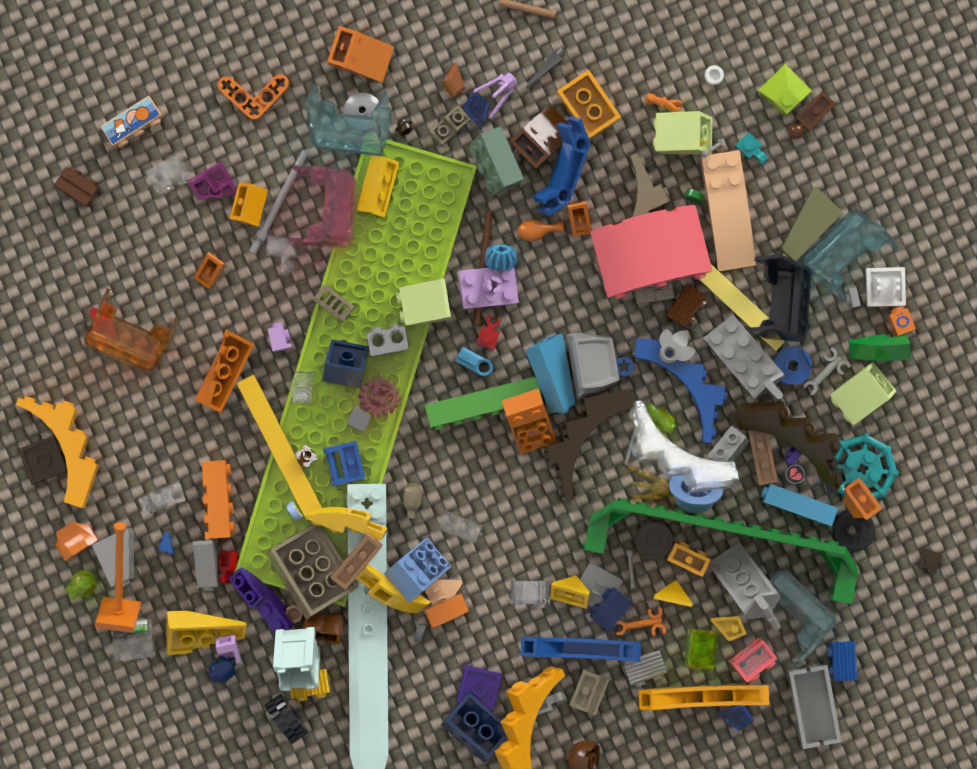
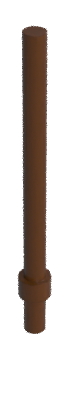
M485 211L479 269L487 268L485 252L490 244L493 212ZM484 307L473 308V325H481Z

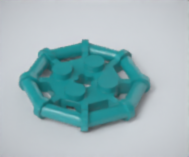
M868 433L848 440H840V451L835 458L839 461L844 451L847 453V457L843 465L838 464L837 467L842 469L845 481L842 482L836 493L845 496L844 486L851 484L860 477L868 488L873 486L877 490L872 492L876 499L887 497L886 494L896 475H899L891 452V446H887L874 439ZM863 443L861 450L851 452L848 448ZM867 444L879 449L881 452L877 455L867 450ZM885 455L889 470L882 468L880 457ZM860 464L868 468L864 475L862 472L857 471L860 468ZM882 473L888 474L886 480L880 488L877 483L881 478Z

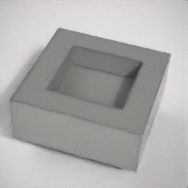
M857 287L846 290V304L850 305L851 309L861 306Z

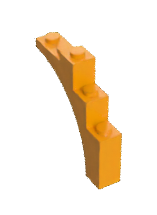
M27 396L24 399L18 398L16 405L29 410L42 419L60 442L68 471L64 502L85 509L100 465L95 464V459L86 456L84 460L82 459L89 437L84 436V431L75 428L73 432L71 431L78 409L73 408L74 404L63 401V404L57 402L55 409H53L54 405L45 402L39 405L35 403L36 399Z
M554 666L547 667L537 677L532 678L529 683L517 682L506 692L514 711L507 714L506 718L500 721L508 738L507 742L502 743L494 751L502 769H532L530 745L533 725L546 696L565 677L562 669Z
M724 684L639 690L640 710L701 706L770 705L769 685Z

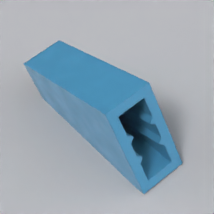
M561 333L549 336L525 350L550 414L558 412L559 415L568 412L569 407L575 404L564 338Z
M768 484V487L764 486L761 493L763 503L825 526H832L838 510L837 507L772 484Z

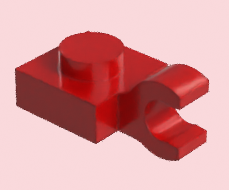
M220 550L218 569H221V574L219 576V583L226 584V579L228 578L227 584H232L229 578L233 575L232 571H236L238 552Z

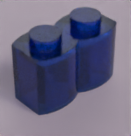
M608 587L601 596L603 597L599 604L595 603L589 611L591 612L589 617L608 632L633 603L615 587L611 589Z

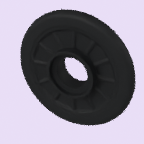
M846 510L836 518L833 525V535L836 542H839L840 546L846 547L848 551H860L868 547L875 535V525L872 518L868 520L854 518L849 510ZM851 525L859 527V533L856 536H852L849 533Z

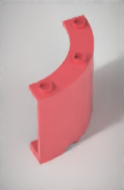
M695 205L676 207L668 212L666 209L622 220V223L616 225L609 224L590 231L607 297H616V300L627 297V293L654 285L660 288L667 286V282L690 277H694L695 280L706 277V273L713 271Z

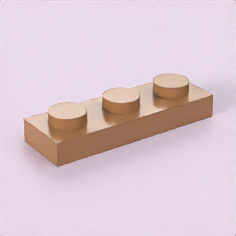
M747 430L758 486L778 482L769 435L763 432Z
M367 533L334 571L331 579L346 590L383 547V544Z

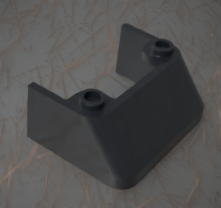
M782 254L755 257L754 261L765 266L764 278L768 283L772 284L770 320H763L760 327H751L749 332L765 339L794 342L804 341L807 338L811 290V272L809 268Z

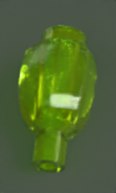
M652 403L646 407L651 413V421L661 432L670 434L677 427L674 417L664 408H656Z

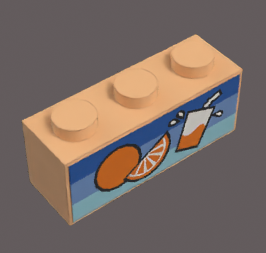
M147 96L100 127L114 148H122L129 143L128 140L132 137H140L148 127L151 126L153 128L160 124L163 116L150 96Z

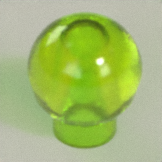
M78 571L73 575L70 584L65 587V590L73 600L79 596L87 597L96 590V577L89 571Z

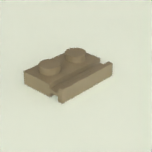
M583 669L569 706L595 716L609 679Z

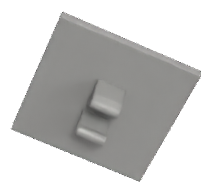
M591 562L580 579L590 592L588 605L603 614L606 613L623 583V580Z

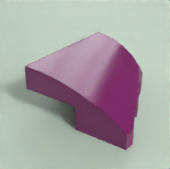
M222 161L189 179V185L199 200L208 199L209 197L236 196L237 187Z

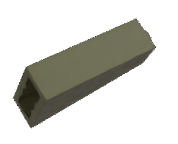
M816 186L810 191L780 249L782 255L794 261H797L843 213Z

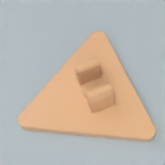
M437 579L425 589V592L432 605H435L455 596L462 585V581Z

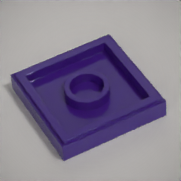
M465 665L457 703L470 692L490 711L494 712L503 673Z

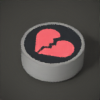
M792 465L786 469L785 477L789 483L798 484L803 481L805 472L801 466Z

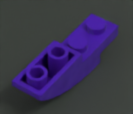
M241 567L229 578V581L250 609L256 608L275 634L276 630H289L294 626L284 612L286 606L255 575Z

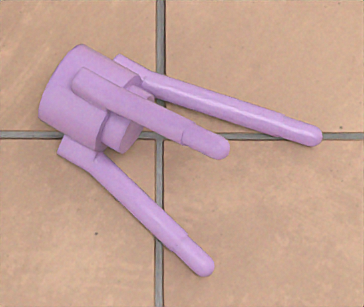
M509 72L505 76L501 74L492 81L473 90L474 93H477L499 82V89L492 95V98H495L502 91L506 92L489 115V119H492L518 84L516 78Z

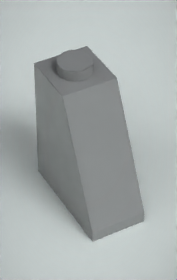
M216 540L193 541L197 587H203V591H213L214 587L219 586Z

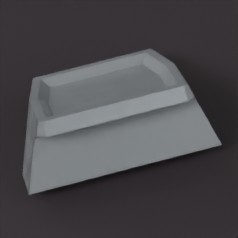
M581 332L566 334L577 399L593 397L611 388L619 381L612 338Z

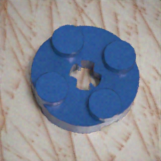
M798 347L784 348L773 361L784 374L780 381L787 385H797L804 382L809 377L812 368V360L809 354ZM789 361L797 362L796 371L788 369Z

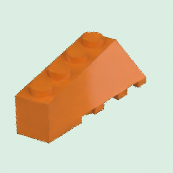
M225 329L221 347L195 401L221 413L254 343Z
M226 460L202 462L203 488L206 489L203 500L204 506L207 508V512L204 515V523L208 527V532H205V539L232 537V533H235V523L231 522L234 506L233 502H230L229 495L233 494L232 483L228 482V476L231 475V465L227 464Z

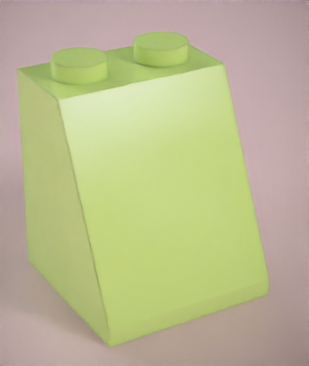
M700 111L656 113V118L654 119L656 135L653 140L655 151L661 154L701 155L702 150L712 147L713 117ZM700 141H707L700 146Z
M445 278L400 287V292L396 293L398 304H402L403 311L400 312L401 323H405L406 327L451 320Z
M872 361L837 388L830 396L832 397V403L843 411L846 421L851 422L854 426L888 401L895 394L896 389L875 362Z

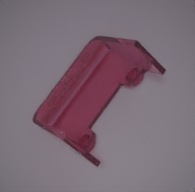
M293 166V170L300 175H311V179L316 185L325 186L323 223L312 224L307 230V238H288V242L296 247L345 248L349 246L353 237L355 176L349 171L324 166Z

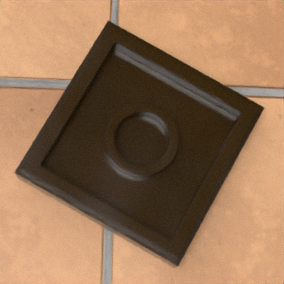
M55 435L18 449L31 485L68 472Z

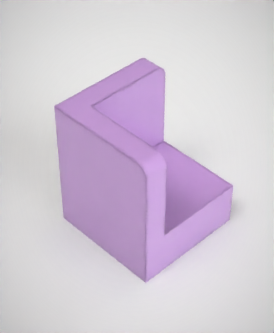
M235 634L216 638V650L220 654L221 659L235 657L236 663H240V651Z

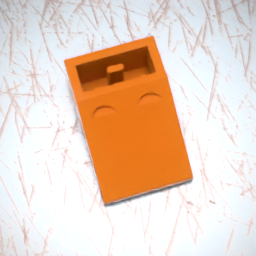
M339 26L327 63L328 66L383 83L394 46L360 32Z
M539 389L502 400L505 414L520 454L557 442Z

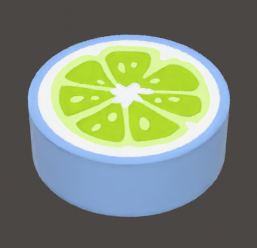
M294 501L287 504V510L296 521L304 517Z

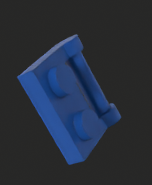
M357 441L323 449L324 455L326 454L332 477L331 486L365 479ZM339 451L345 475L344 478H339L334 452Z

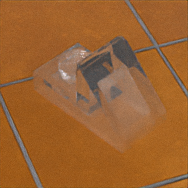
M295 371L291 402H312L314 372Z

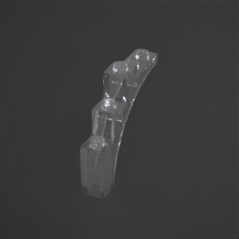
M636 401L632 409H630V418L634 420L635 424L634 433L636 440L632 444V454L636 457L637 463L658 460V467L662 471L663 477L685 475V484L689 487L690 492L734 488L739 480L734 462L705 460L676 447L656 428L647 413L644 402Z

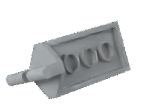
M733 314L703 338L754 400L767 393L774 402L783 401V393L775 386L784 377L783 372Z
M740 542L709 562V567L747 619L765 617L774 630L780 629L781 626L772 611L781 597Z

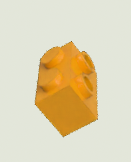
M239 182L230 219L258 227L268 190L250 183Z
M682 541L679 544L674 543L666 560L703 577L711 560L707 558L708 554L698 549L694 552L689 549L690 545Z

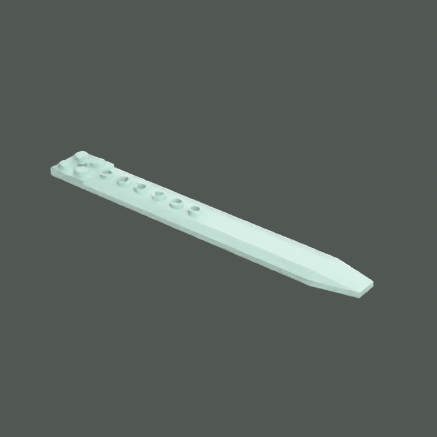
M347 484V508L372 514L371 522L386 527V484ZM365 498L372 501L369 509H365V506L361 505ZM347 527L349 555L366 534L361 532L354 533ZM386 534L382 541L378 540L383 544V547L368 563L383 575L387 571ZM355 579L359 588L348 594L350 758L353 769H385L388 758L387 605L368 594L370 589Z

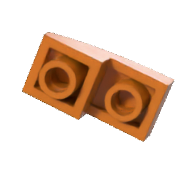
M457 594L444 602H439L424 610L431 628L444 624L469 611L462 594Z

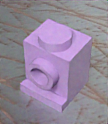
M283 322L272 324V328L268 329L272 351L279 352L292 349V344L287 342L291 340L289 330H285Z

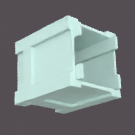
M314 627L297 630H276L273 668L274 672H277L280 691H291L293 688H306L307 690L319 687L320 647L316 643Z

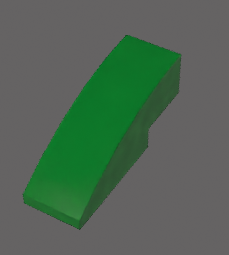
M886 334L848 340L850 358L868 361L911 359L910 341L907 335L888 338Z

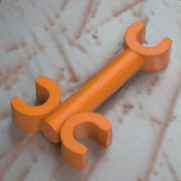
M658 607L659 612L657 615H653L651 609H648L650 619L627 623L615 621L614 625H622V630L616 632V635H622L627 630L652 626L651 633L653 636L656 635L655 629L657 627H660L662 633L665 634L666 628L662 625L661 619L662 608Z

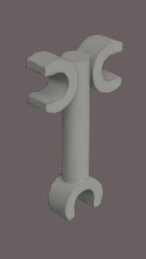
M831 347L829 349L833 353L832 358H828L825 354L822 356L825 361L830 363L812 381L803 384V388L812 385L813 391L810 395H814L817 392V386L835 368L838 374L843 375L844 372L841 371L840 366L844 364L848 368L851 367L848 361H843L837 355L835 348Z

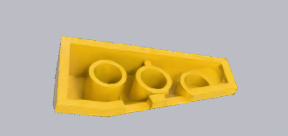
M167 611V655L188 654L193 652L192 649L200 647L207 649L210 648L211 644L216 643V638L235 634L236 640L245 639L246 622L191 611Z

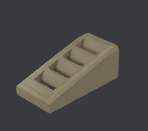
M325 284L313 298V300L342 322L346 320L355 308ZM326 290H327V291L329 292V294L326 296V298H325V299L323 300V302H322V301L320 300V298L323 296V294H324V293L326 292ZM333 295L335 297L334 300L330 303L329 306L326 305L328 300ZM338 300H340L341 303L335 310H333L332 307ZM345 304L347 306L345 310L342 312L341 315L338 314L339 310Z

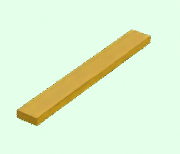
M253 374L238 382L237 385L306 520H308L307 517L310 512L322 508Z

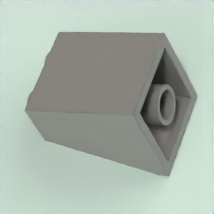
M126 528L124 531L123 587L131 584L130 580L134 578L133 528ZM116 534L92 544L111 587L115 586Z

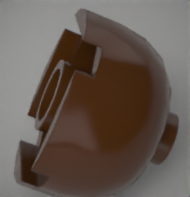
M589 740L576 743L566 755V762H569V768L594 769L595 764L599 765L600 746L597 745V742Z

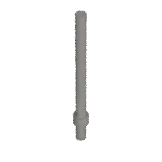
M301 151L261 229L257 230L256 238L249 250L250 252L256 254L262 241L265 242L268 236L267 232L309 154L308 152Z

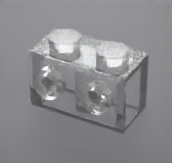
M179 153L145 171L157 194H165L172 190V186L177 183L182 185L189 181L188 178L191 177Z

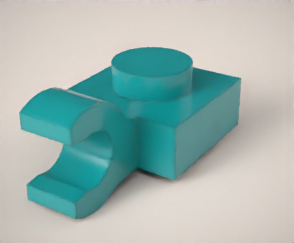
M750 132L735 145L747 159L754 156L762 165L768 160V156L759 150L762 144Z

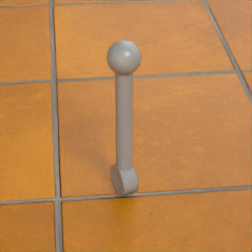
M719 139L718 143L711 148L702 150L701 156L705 158L711 151L725 146V140Z
M627 549L631 589H635L632 565L633 550Z

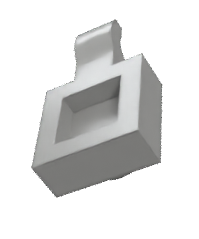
M560 691L550 696L547 695L537 715L552 710V703L563 700L562 692Z

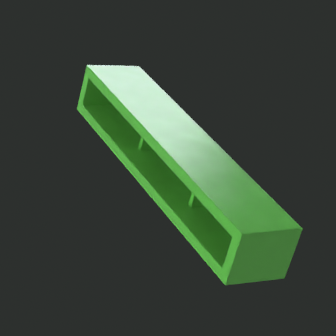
M532 377L427 404L425 408L430 428L435 427L436 431L446 428V424L453 423L456 426L464 424L465 419L472 418V421L483 419L484 414L490 413L491 416L502 414V410H504L502 400L535 389L540 391L537 379Z

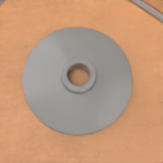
M356 93L345 103V120L354 129L369 130L376 126L381 118V105L377 98L369 93ZM361 107L366 109V112L363 114L359 113Z

